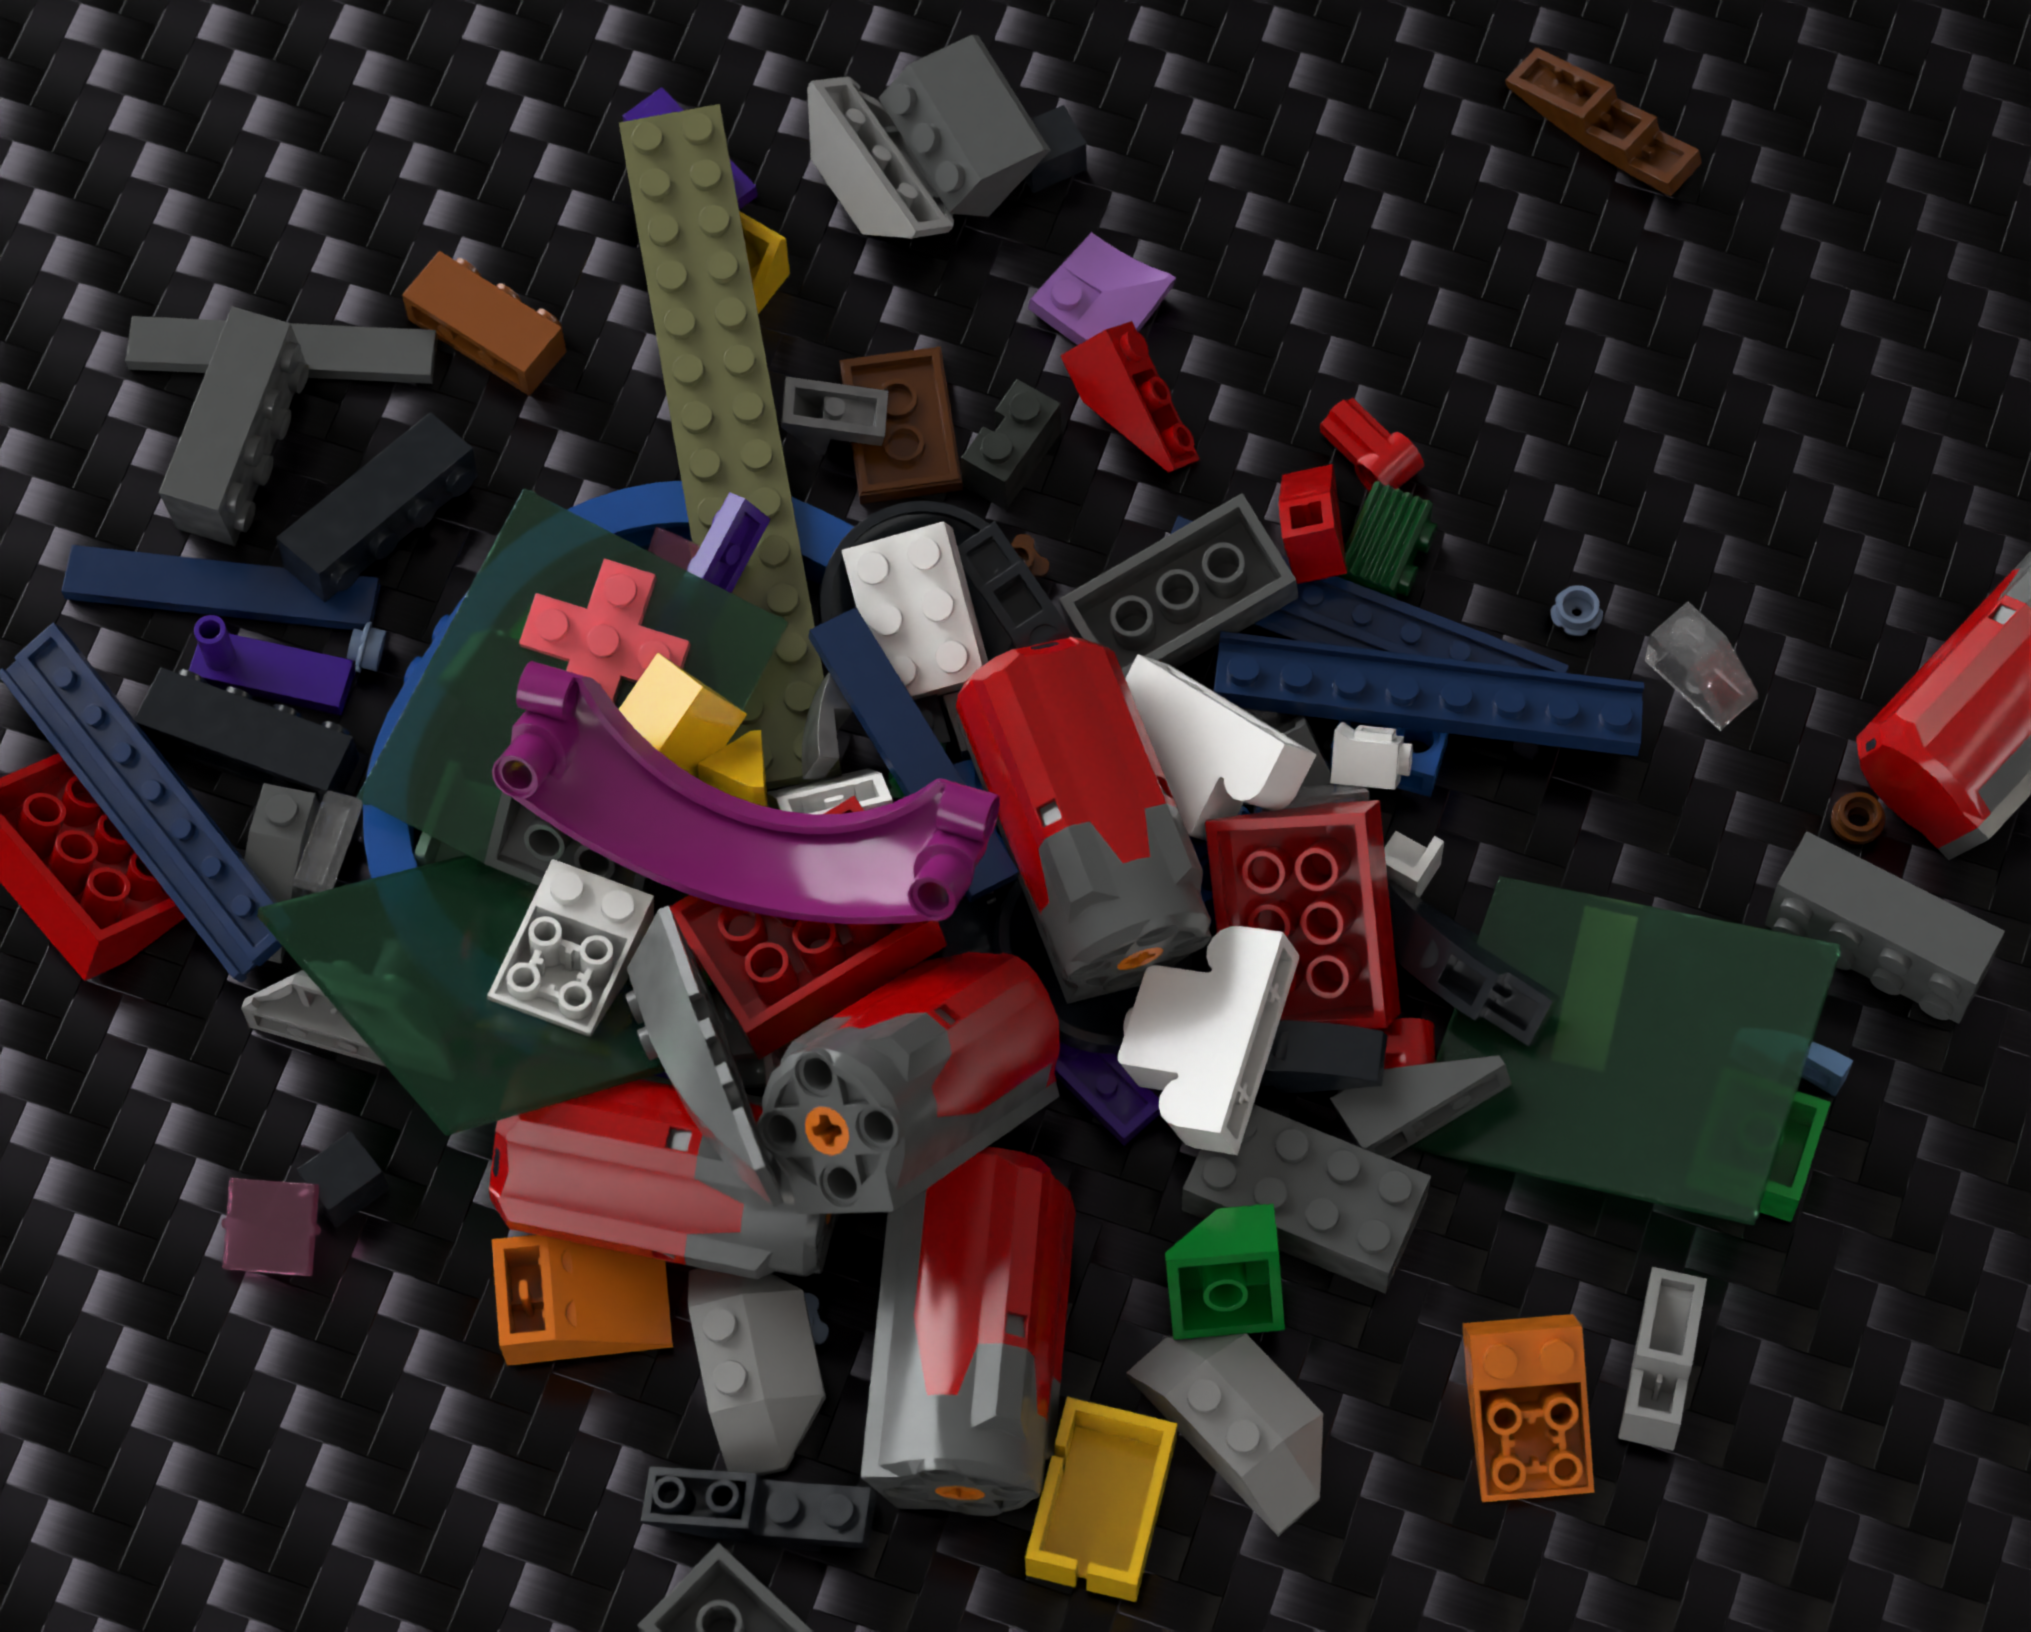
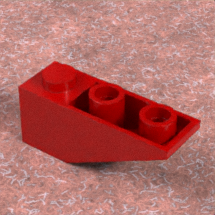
M1132 321L1108 328L1060 355L1082 402L1168 473L1200 460L1194 448L1193 436L1189 429L1183 425L1171 401L1170 389L1165 381L1159 377L1148 354V345L1144 337L1136 330Z
M1333 464L1283 474L1278 502L1282 540L1292 574L1296 578L1297 584L1347 574Z

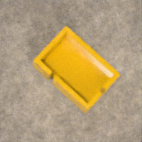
M1067 1397L1055 1441V1456L1052 1455L1025 1557L1026 1576L1071 1587H1076L1077 1579L1081 1577L1086 1579L1087 1591L1132 1602L1137 1601L1176 1445L1177 1423Z

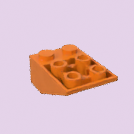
M541 1235L492 1239L499 1346L507 1366L673 1347L666 1261Z
M1574 1314L1462 1323L1466 1379L1481 1501L1490 1502L1594 1493L1582 1325Z

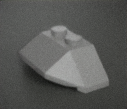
M850 77L811 81L807 87L811 160L863 235L904 238L949 233L954 225L953 214L949 213L884 106L876 99L859 91L860 85Z
M314 964L245 998L241 1009L250 1028L453 1086L456 1074L451 1059L417 993H414L410 986L402 982L385 979L382 983L364 979L361 973L344 965H333L329 969Z
M703 1268L689 1271L688 1309L709 1414L727 1471L755 1473L759 1476L787 1470L795 1456L794 1452L807 1434L826 1399L805 1294L802 1289L772 1273L759 1279H752Z
M1247 1334L1173 1340V1336L1166 1337L1126 1372V1377L1168 1421L1177 1423V1430L1278 1537L1320 1500L1323 1413Z

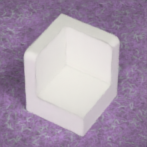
M1395 831L1384 848L1387 879L1394 881L1420 898L1441 865L1444 841L1434 836L1426 848Z

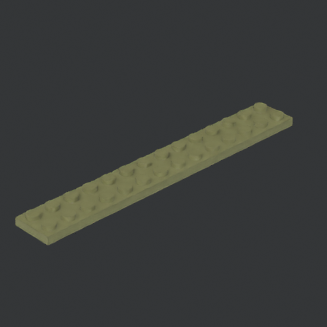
M720 104L619 122L694 555L697 554L712 525L715 514L721 509L729 492L747 499L771 519L709 634L718 692L722 697L747 713V716L727 744H730L749 731L761 730L767 790L821 780L803 779L802 741L808 711L815 693L824 680L821 658L808 638L809 630L815 627ZM839 759L824 779L842 776Z

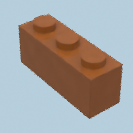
M439 251L402 294L408 320L424 330H436L438 339L528 396L535 391L567 352L562 325L556 317L544 309L535 311L525 305L511 288L502 283H498L496 286L481 277L479 271L471 263L462 258L454 260Z

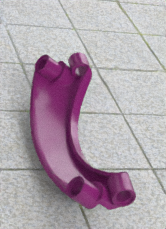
M530 661L523 670L516 694L518 708L525 709L526 711L513 725L511 744L497 759L492 769L493 780L505 795L512 797L531 812L582 845L640 875L686 894L731 908L781 918L824 923L893 924L947 919L954 912L971 886L975 868L985 854L1000 809V795L941 778L934 780L916 793L896 802L865 811L844 814H806L757 805L708 785L677 766L651 745L631 725L601 685L593 678Z

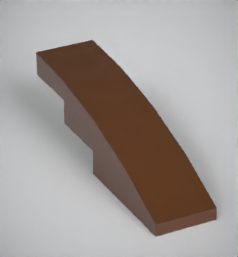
M1537 47L1505 80L1507 87L1586 148L1629 175L1670 197L1702 164L1699 149L1661 132L1657 117L1617 98L1614 84Z

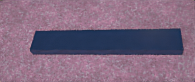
M71 545L61 592L64 599L334 629L363 630L367 622H372L373 627L381 585L378 578L359 576L350 588L345 591H338L328 601L324 602L283 567Z
M853 608L810 629L808 635L810 642L905 797L916 793L938 778L965 785L858 609ZM994 830L989 838L985 854L975 868L971 886L965 893L970 903L1016 880L1019 874L1018 869Z

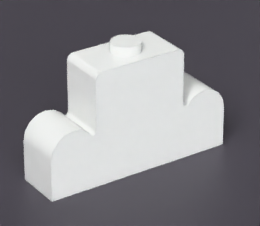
M1137 654L1125 679L1189 836L1207 841L1205 821L1208 819L1237 816L1244 802L1272 811L1282 810L1292 802L1317 754L1171 665Z
M1230 926L1219 931L1207 947L1206 957L1212 969L1211 972L1205 973L1151 965L1146 969L1134 1007L1127 1011L1124 1019V1038L1117 1059L1138 1086L1163 1090L1159 1098L1161 1116L1186 1145L1196 1149L1238 1155L1300 955L1283 932L1244 926Z

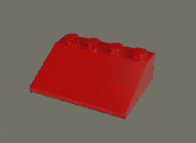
M59 753L0 778V883L84 981L127 962L186 918Z
M852 796L824 814H844L865 810L856 797ZM688 895L670 906L699 965L758 1060L947 946L938 921L893 924H838L803 921L739 910L692 895Z
M1380 800L1325 803L1206 820L1205 826L1217 933L1230 926L1280 931L1286 935L1300 955L1280 1020L1324 1022L1368 1029L1387 1028L1401 1014Z

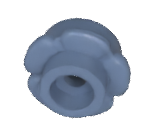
M1584 586L1566 588L1556 596V605L1551 608V618L1557 627H1563L1565 633L1571 636H1583L1587 634L1589 629H1596L1603 618V611L1599 608L1600 601L1597 595L1591 589ZM1579 609L1582 614L1575 616L1572 614V610Z
M367 622L363 630L354 629L351 635L347 659L356 661L355 670L358 673H361L362 668L377 672L380 665L387 631L373 628L372 622Z

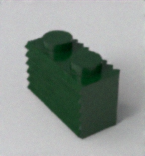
M1380 481L1374 482L1344 547L1347 574L1338 575L1337 577L1397 599L1398 594L1408 596L1418 571V567L1412 565L1418 550L1424 553L1428 552L1437 530L1438 524L1431 522L1433 503L1429 500H1423L1419 496H1412L1409 492L1404 493L1400 489H1393L1390 485H1383Z

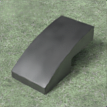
M830 673L826 675L820 684L808 711L802 741L803 779H824L840 757L836 731L839 730L853 711Z

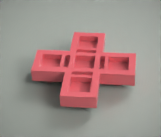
M605 558L587 609L536 593L519 641L522 648L569 662L566 671L593 678L601 685L614 704L623 679L637 683L658 652L683 669L691 646L688 640L641 626L657 580L656 575Z

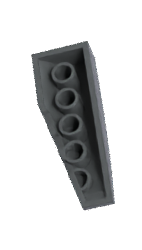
M668 905L659 909L627 967L633 991L626 993L625 996L638 1024L645 1023V1027L637 1030L639 1039L650 1061L659 1057L687 1113L710 1146L739 1178L775 1207L784 1203L766 1149L757 1134V1123L707 979Z

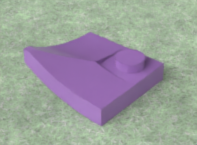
M1091 232L1031 297L1028 309L1072 342L1079 345L1108 328L1130 321L1133 322L1136 330L1139 332L1172 289L1176 278L1170 273L1148 266L1126 255Z

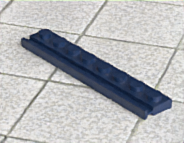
M1178 516L1170 534L1193 521ZM1282 556L1287 566L1291 570L1288 557ZM1337 576L1297 584L1298 598L1249 626V628L1282 639L1568 673L1569 665Z
M53 622L14 657L16 661L6 670L0 669L1 680L232 978L242 983L248 978L246 974L256 965L261 966L300 930L64 629Z
M1221 631L1214 692L1240 708L1638 756L1641 745L1644 682Z

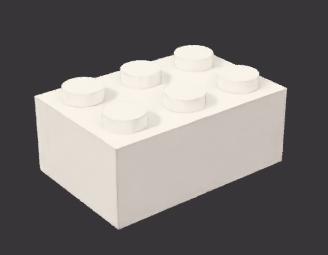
M943 521L841 550L856 608L913 700L934 694L940 696L961 690L966 680L978 668L988 662L951 526Z

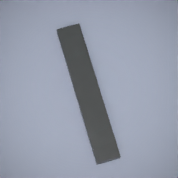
M132 316L125 360L129 370L206 373L226 320ZM291 323L297 341L301 345V351L306 364L309 365L308 378L433 383L438 342L436 330Z

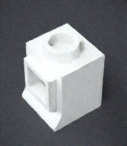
M1341 722L1334 732L1330 783L1395 790L1401 781V775H1410L1413 744L1404 743V736H1397L1396 729L1359 725L1354 730L1345 722Z

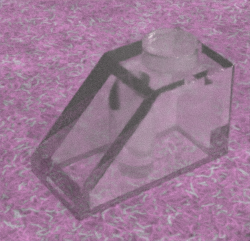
M1687 601L1650 634L1645 662L1720 731L1757 699L1758 692L1727 637L1690 602Z

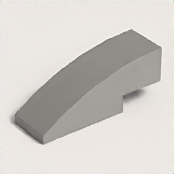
M1652 1267L1618 1439L1674 1451L1694 1358L1707 1282L1706 1278Z

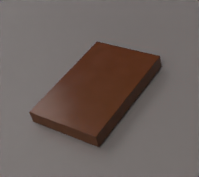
M941 346L839 360L843 385L888 391L885 438L882 446L851 442L860 504L963 490Z

